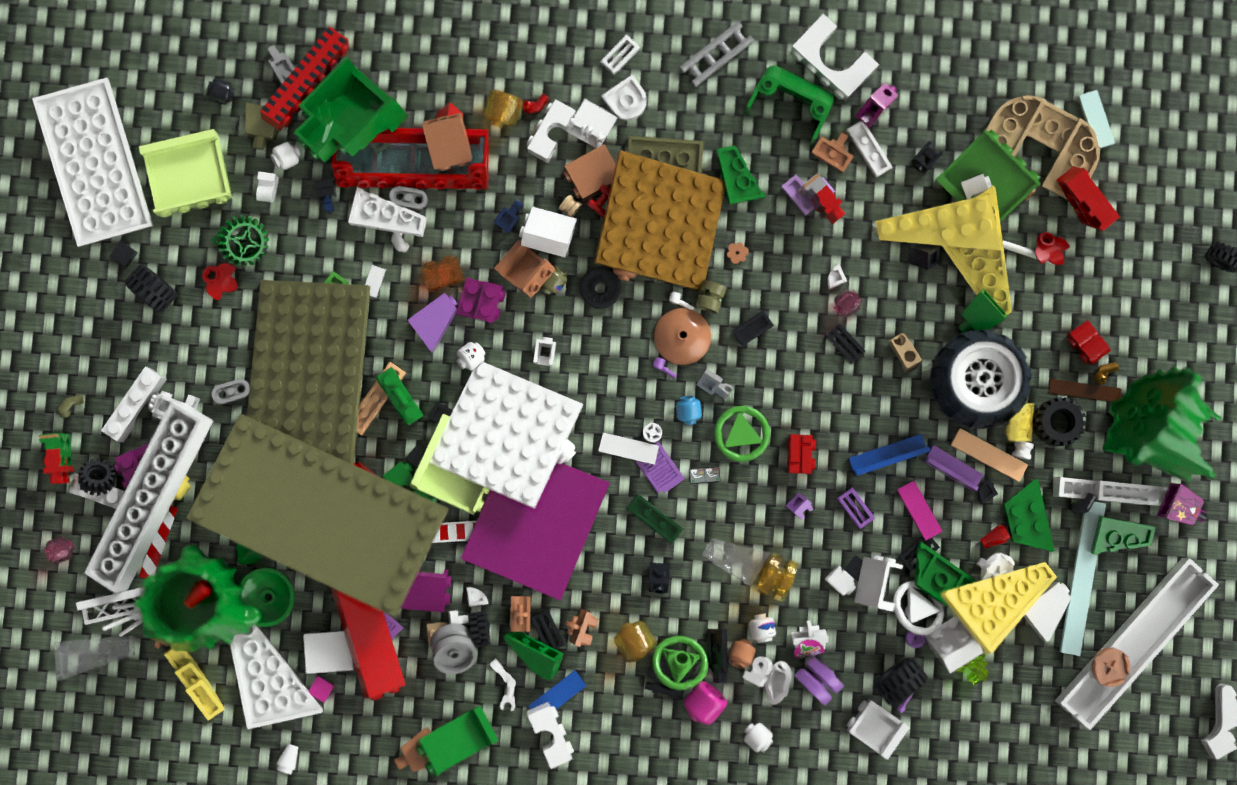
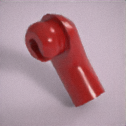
M542 94L537 102L524 101L522 108L528 114L539 113L550 99Z

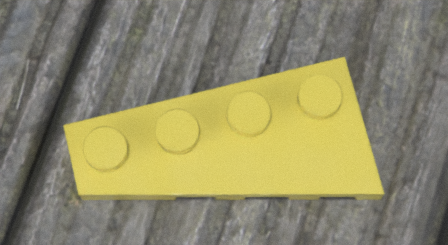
M1026 403L1021 411L1010 420V425L1008 424L1006 427V436H1009L1010 441L1032 442L1034 403Z

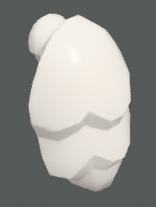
M778 661L773 665L772 671L765 683V690L771 704L780 703L788 695L789 686L792 683L791 668L784 661Z

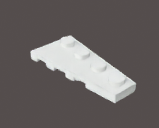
M357 187L348 223L354 226L423 237L427 218Z

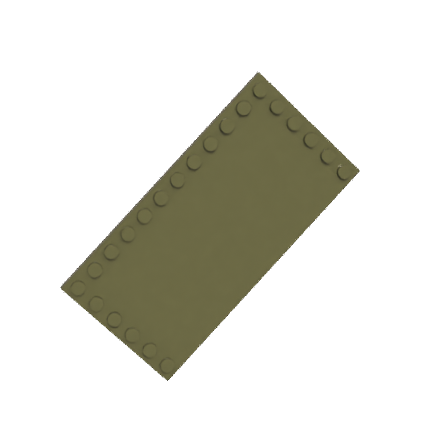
M240 413L186 519L393 617H397L449 509Z

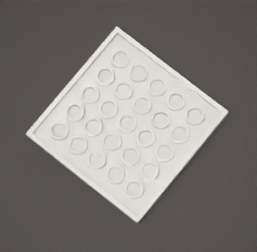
M483 362L472 371L429 464L535 509L583 404Z

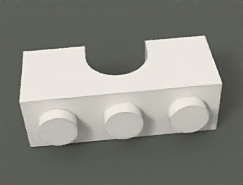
M556 99L553 104L550 103L545 111L547 115L544 120L540 119L536 126L537 132L535 136L531 135L526 144L528 146V153L546 163L550 161L557 148V143L549 139L548 132L554 127L567 130L570 120L576 115L574 109Z
M549 702L528 710L527 715L535 734L543 730L550 731L553 734L552 741L542 746L550 768L552 769L572 760L571 753L574 750L570 741L566 742L564 739L566 732L562 723L559 725L556 718L559 716L555 706L551 707Z

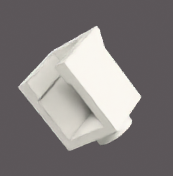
M984 173L961 182L967 199H970L972 195L974 198L992 186L989 176L985 177Z
M541 337V340L537 339L534 364L553 367L556 342H552V338ZM541 347L551 348L549 357L540 356Z
M837 565L825 578L843 596L851 594L856 588L853 582L854 579L845 570H842L840 565Z

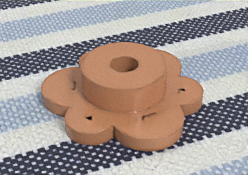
M740 242L737 244L731 243L728 246L727 257L731 258L733 264H738L740 261L744 262L746 260L745 256L749 250L747 247H743V244Z

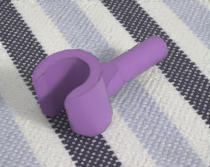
M659 357L655 358L654 368L662 370L675 379L677 375L667 367H664L666 360Z

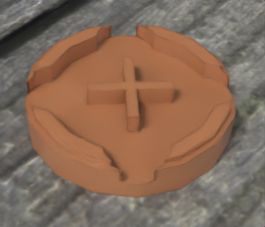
M1113 647L1100 650L1094 656L1091 663V672L1094 679L1107 687H1117L1123 684L1131 671V663L1128 656L1121 650Z

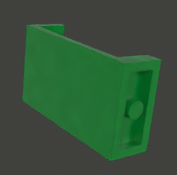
M478 706L415 741L417 744L415 748L419 756L424 757L426 761L424 765L427 772L434 777L499 740L481 706Z

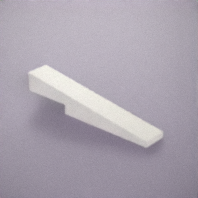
M1054 477L1053 497L1085 499L1089 492L1097 496V501L1161 506L1168 487Z

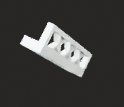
M144 587L77 602V610H82L85 625L131 615V610L127 608L123 609L126 612L120 613L121 609H118L113 615L106 612L105 609L110 603L121 605L118 601H123L122 604H125L131 598L137 601L136 597L142 595ZM94 607L100 611L96 619L89 620L88 608Z

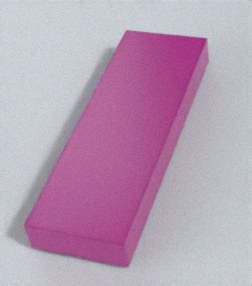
M915 481L897 489L900 498L925 541L943 532Z

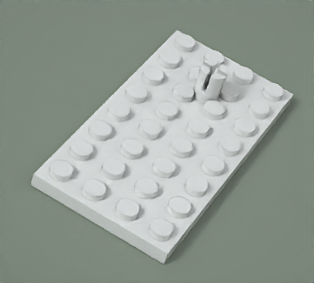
M104 78L32 98L77 247L152 227L151 217L109 79Z

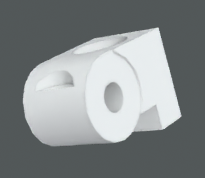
M258 172L256 199L257 201L273 203L279 177L273 173Z
M757 657L753 661L752 671H745L742 678L759 687H764L772 671L773 663L767 657Z

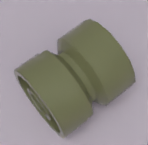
M703 280L700 289L702 295H698L695 306L704 311L718 314L721 306L719 300L723 299L726 287L712 281Z

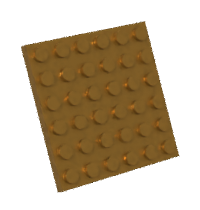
M619 151L594 263L700 291L703 280H706L725 191L723 180L625 151Z

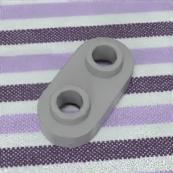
M397 186L390 192V200L400 207L421 210L428 204V197L422 190ZM399 194L403 195L402 200H397ZM422 198V202L419 204L415 203V200Z
M237 379L217 385L212 390V398L219 404H227L244 399L249 396L250 384L243 379ZM240 386H244L242 393L239 392ZM225 391L226 396L221 398V392Z

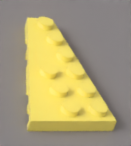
M990 194L875 221L879 240L1002 251Z

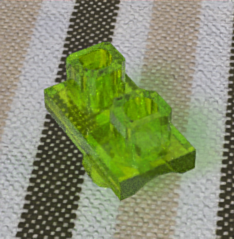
M983 652L956 671L962 673L968 668L972 672L967 676V679L973 685H976L981 680L985 682L989 678L987 676L989 671L985 669L988 665L984 660L986 654Z

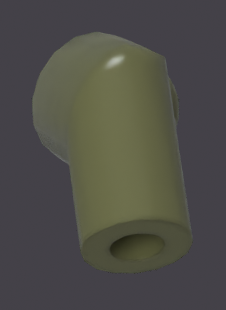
M80 394L65 398L58 407L60 417L68 418L71 413L69 410L72 406L84 403L83 396Z

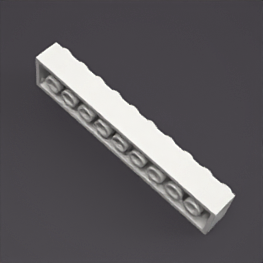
M170 402L85 571L86 575L114 593L128 590L213 420L183 402Z

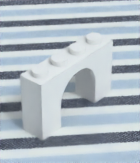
M822 14L792 46V56L798 62L802 61L811 74H816L825 87L829 86L838 99H843L846 102L872 75L879 64L864 52L846 70L834 71L827 68L820 59L819 50L835 32L837 26Z

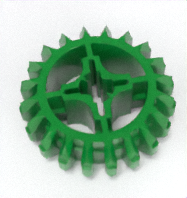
M239 215L238 220L233 216L231 219L232 223L226 220L225 224L227 227H220L223 230V234L217 233V236L222 238L216 241V244L222 245L218 248V251L224 252L222 258H228L227 262L230 264L234 262L235 266H239L241 263L243 267H246L247 261L250 265H254L253 259L259 262V254L265 256V252L262 251L263 248L268 249L264 242H268L269 238L263 237L268 232L262 230L264 225L258 224V220L255 218L252 220L251 216L244 218L243 215ZM243 226L238 234L231 235L236 228ZM250 227L256 234V241L250 238ZM235 239H246L250 243H240ZM229 241L235 243L236 255L231 251ZM254 247L249 254L243 256L248 248Z

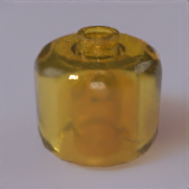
M492 89L488 94L483 116L493 121L492 125L500 128H503L504 125L513 127L518 122L523 100L520 97Z
M644 621L624 624L620 627L621 631L614 637L615 645L628 663H633L643 658L657 646V640Z

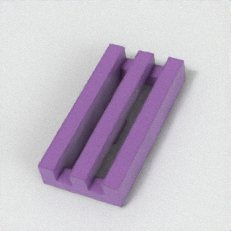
M853 487L836 498L859 530L875 519ZM850 493L854 496L859 505L868 515L869 518L867 520L860 512L858 507L855 505V503L852 501V499L849 497ZM844 498H846V500L849 502V504L860 517L863 523L860 524V522L854 516L852 511L843 501Z

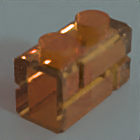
M449 255L443 257L441 262L435 263V261L424 264L421 272L429 292L465 280L457 256Z

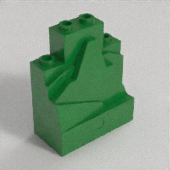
M346 56L298 105L304 111L302 115L306 120L297 128L294 134L299 138L297 142L304 149L310 148L308 152L316 160L320 158L323 162H326L338 149L343 154L348 152L353 157L359 150H363L379 133L387 129L393 133L408 115L392 96L389 97L357 69Z

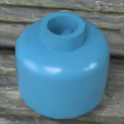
M695 396L681 397L680 401L676 403L678 420L685 422V425L696 424V420L702 417L701 403L698 399H695Z

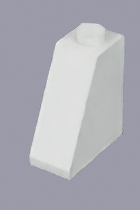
M1053 582L1023 616L1042 641L1048 642L1051 639L1071 600L1068 594L1070 591L1063 583Z

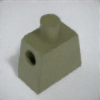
M246 103L245 133L248 137L254 138L252 148L264 150L265 140L275 141L279 130L261 119L260 110L263 108V105Z

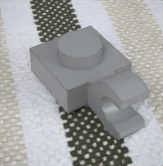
M706 369L696 384L711 395L716 392L723 399H726L733 389L729 384H722L723 379L709 369Z

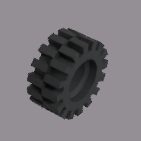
M1213 242L1204 256L1211 265H1215L1214 267H1219L1222 271L1236 273L1237 250L1235 248L1232 249L1229 245L1226 246L1225 243Z
M97 458V462L90 459V463L86 461L84 466L81 465L78 478L81 490L84 489L85 493L90 491V495H94L95 492L97 496H100L101 492L106 494L107 490H112L115 482V469L111 463L107 464L106 460L100 462V459ZM101 474L105 478L102 480H92L89 476Z
M486 611L470 613V630L475 648L490 646V631Z

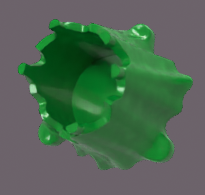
M1172 366L1167 372L1159 369L1153 375L1146 374L1134 381L1129 386L1125 396L1116 399L1110 405L1109 413L1113 416L1114 422L1107 430V439L1102 449L1105 452L1125 455L1127 461L1133 465H1140L1142 462L1186 483L1190 482L1191 475H1202L1213 479L1216 474L1213 472L1212 467L1200 457L1202 450L1196 444V440L1203 433L1201 422L1206 423L1210 417L1220 421L1221 417L1200 398L1198 387L1202 379L1199 374L1187 367L1178 370L1177 367Z
M195 545L185 546L181 550L180 560L160 567L156 573L146 577L143 581L144 591L135 602V606L139 608L144 623L142 631L144 636L150 639L162 640L174 651L195 652L200 647L210 650L213 649L217 641L231 644L236 634L249 633L250 628L261 621L262 614L257 607L241 603L239 596L244 587L234 582L233 577L236 568L227 565L222 558L206 556ZM200 579L206 580L213 587L211 595L194 608H189L184 603V600L194 583Z

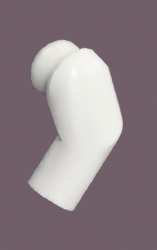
M393 232L391 242L395 249L399 252H407L409 244L404 242L403 234Z

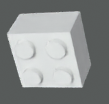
M957 616L943 623L933 633L924 635L930 649L949 673H952L983 653L978 642Z

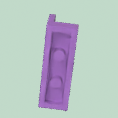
M932 445L930 452H928L923 461L971 491L978 490L979 487L977 485L983 474L935 445Z

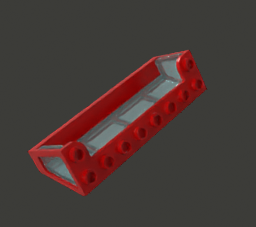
M397 128L393 133L387 129L379 133L363 150H359L353 157L348 152L343 154L339 149L333 154L332 168L337 187L394 188L402 186L419 189H488V129H466L473 156L472 161L466 166L458 167L457 164L444 171H440V169L434 170L423 128Z

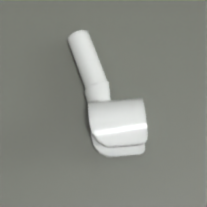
M670 293V303L682 305L690 310L694 309L690 304L680 300V293Z

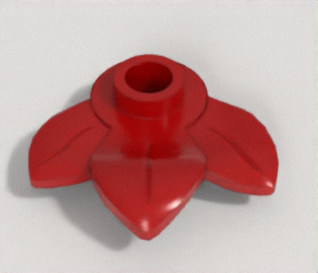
M1049 232L1041 233L1036 239L1038 247L1035 250V256L1041 264L1049 261L1054 265H1063V251L1070 248L1068 242L1061 237H1054Z
M222 263L217 267L208 266L202 272V278L207 283L206 291L215 300L221 299L223 291L233 292L238 289L237 282L231 276L235 271V267L231 264ZM214 272L215 277L210 279V273Z

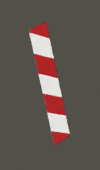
M170 505L147 551L139 577L145 579L156 572L178 509L177 507Z

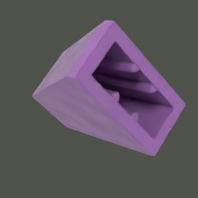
M445 293L408 319L431 352L436 350L457 313L455 307L457 302L452 295L448 297Z

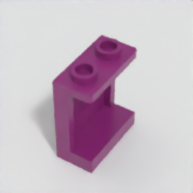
M444 569L443 574L418 572L401 609L444 612L446 605L450 604V594L447 593V588L451 587V576H448V569Z

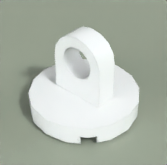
M996 553L987 560L980 557L976 563L982 568L981 581L1014 571L1013 565L1015 566L1012 558L1003 553Z

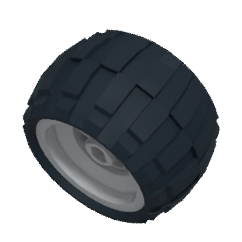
M982 329L959 334L949 340L935 357V362L930 372L931 392L934 401L938 402L941 407L940 410L948 418L967 428L986 429L1004 424L1019 413L1024 402L1028 400L1031 391L1029 384L1032 374L1031 368H1028L1025 360L1027 357L1022 349H1018L1014 345L1013 340L1005 335H999L992 330ZM973 363L978 365V370L972 368ZM984 374L986 376V381L982 383L979 379V376ZM966 375L971 376V382L965 380ZM973 387L978 388V394H977V395L973 394V392H972V388H973ZM987 387L992 389L990 395L986 392Z

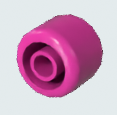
M705 681L694 687L684 699V707L689 713V717L705 725H711L727 706V700L724 695Z

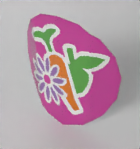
M808 639L802 641L796 647L794 656L797 659L822 654L825 649L818 641Z

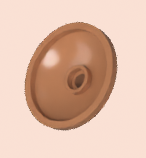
M678 308L667 312L660 318L655 327L654 342L659 354L668 362L676 365H689L697 362L706 354L711 342V330L701 314L687 308ZM685 332L687 337L681 338L679 334Z

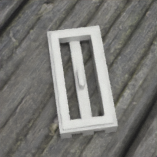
M625 35L601 60V64L615 75L640 50V47L629 36ZM628 41L629 44L609 64L607 61ZM633 46L634 48L630 51V53L615 68H613V66L621 59V57Z

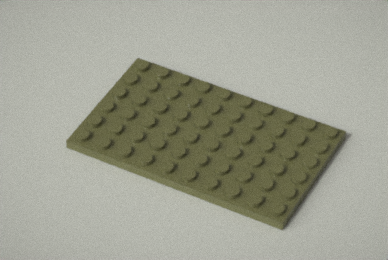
M261 280L247 417L352 465L354 464L371 286Z

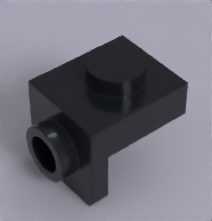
M650 563L648 592H653L654 594L668 593L670 564Z

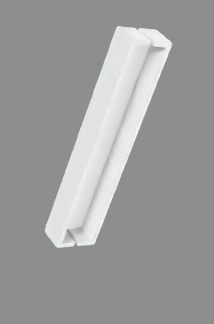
M1181 558L1100 649L1113 647L1121 650L1128 656L1131 663V671L1125 678V682L1117 687H1107L1098 683L1091 672L1092 658L1055 700L1083 728L1092 729L1219 586L1207 573H1201L1203 570L1190 558Z

